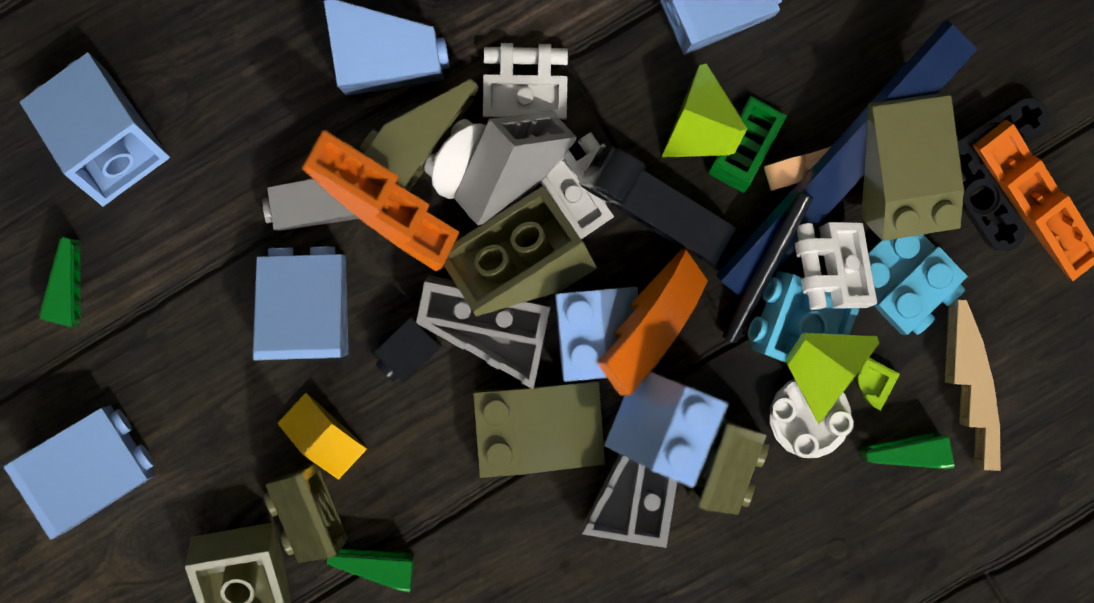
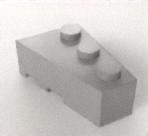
M428 275L424 281L416 323L459 348L468 350L487 361V364L505 371L522 381L524 385L534 389L551 300L536 298L475 316L453 280Z
M619 454L581 526L582 534L666 548L677 480L652 471Z

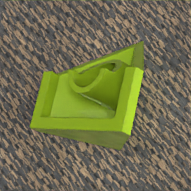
M707 63L699 65L662 157L731 155L736 152L747 131V127Z
M802 333L785 358L818 425L878 346L879 340L877 336Z

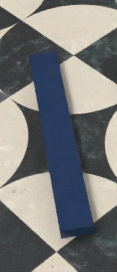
M945 20L871 103L938 94L978 49L952 23ZM868 106L716 274L723 284L741 298L798 190L805 191L813 196V200L799 225L812 223L815 229L864 175ZM797 230L775 272L796 250L795 243L798 242Z

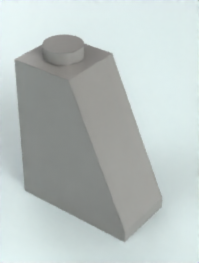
M553 111L489 119L454 199L477 225L486 223L531 194L570 149L577 137Z
M314 179L268 187L269 198L262 199L266 223L273 222V229L277 231L359 219Z

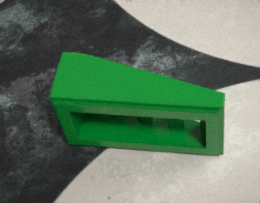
M750 96L740 114V118L747 127L746 132L763 140L762 145L744 136L738 147L754 155V159L751 160L738 152L727 156H717L709 174L734 189L745 193L787 115ZM751 114L771 125L770 130L768 131L747 120L749 115ZM725 160L730 161L731 163L737 165L738 167H736V166H734V165L728 163V162L725 161Z
M62 237L59 241L39 314L42 320L68 327H80V240Z
M939 432L864 446L859 449L860 458L871 463L939 469L954 468L950 439Z
M341 548L336 556L327 559V564L334 568L402 592H411L414 569V555L412 553Z

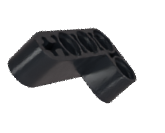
M600 147L579 185L678 247L686 249L691 255L715 266L735 232V227L645 172V165L630 154L614 147Z

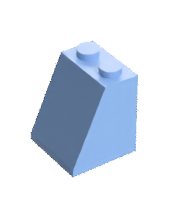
M324 0L337 86L346 96L444 80L443 69H450L445 38L437 39L434 27L338 0Z
M660 0L685 56L774 17L780 11L778 4L782 0Z
M89 52L79 59L72 61L64 70L45 84L35 88L31 94L20 101V104L63 174L101 206H105L170 158L107 70Z
M310 247V255L293 256V248H268V257H257L254 360L337 358L349 355L346 255H335V247Z
M638 287L555 294L561 369L564 381L606 377L597 362L618 340L614 332L634 312L630 304L638 296Z
M650 372L630 396L624 395L604 446L652 471L694 487L727 403Z
M111 405L100 408L4 466V469L50 540L73 529L155 476L151 469L155 465L151 455L143 445L137 446L128 433L132 430L128 419L119 409L114 411Z

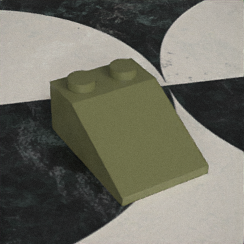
M468 80L385 124L380 132L373 129L365 138L359 150L363 152V155L398 175L399 178L395 184L410 192L425 171L424 166L429 156L439 151L443 143L450 136L453 126L462 119L479 95L477 84L472 80Z
M948 92L869 103L861 219L883 241L961 228L964 187L951 95Z
M544 185L457 240L444 263V267L475 316L560 292L597 269L584 242Z
M599 381L534 386V389L530 387H515L474 391L480 478L524 475L605 465Z
M722 418L694 487L689 486L687 492L699 508L707 511L739 515L741 506L748 507L755 490V484L750 482L756 466L762 468L768 454L769 444L764 443L767 435Z
M312 463L266 484L268 492L264 493V500L270 514L273 517L278 515L284 528V531L280 532V538L288 555L294 554L298 563L328 559L336 556L349 537L320 467Z
M273 522L191 537L185 569L197 603H291L284 559Z

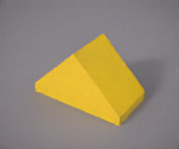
M307 392L277 423L306 458L338 480L367 450L356 437Z

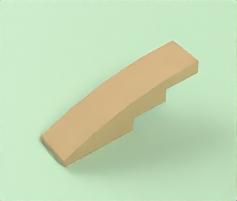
M955 300L952 304L948 305L945 382L961 384L959 424L967 427H976L974 467L982 470L1001 471L1000 422L995 385L984 342L967 300Z

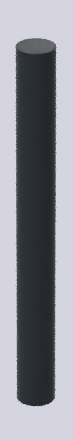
M798 190L722 335L727 341L737 343L813 200V196L807 192Z

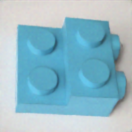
M923 234L885 241L880 239L868 251L877 304L873 306L902 335H908L911 331L916 335L922 333L935 320L931 312L941 302L948 306L965 291L961 283L968 276L939 246L935 247Z
M777 271L776 277H771L762 295L766 304L761 317L754 318L749 326L748 338L752 341L749 349L787 363L785 358L802 333L850 335L860 308H833L831 292H825L827 307L811 310L808 294H803L801 280L804 278Z

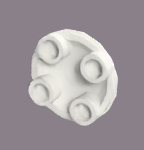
M467 119L458 121L452 128L451 136L443 143L439 151L433 153L427 159L424 166L425 172L432 177V185L439 195L448 199L455 197L486 128L485 125L481 123L473 124Z
M795 379L788 381L776 393L770 407V426L775 439L786 451L802 458H819L833 452L845 440L846 435L853 428L851 408L844 393L841 394L818 425Z

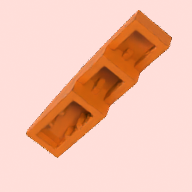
M1005 119L972 146L1042 246L1068 279L1074 281L1094 265V236L1070 197L1059 190L1042 160L1031 153L1015 125Z
M323 130L302 169L332 197L397 247L435 271L442 268L460 232L426 212L430 204L395 184L399 178L398 175Z
M681 249L630 304L634 312L614 332L618 340L597 362L600 369L620 395L630 396L657 365L695 309L708 282L686 249Z

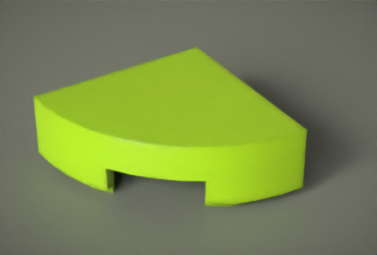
M868 358L856 374L859 390L865 400L881 411L900 374Z

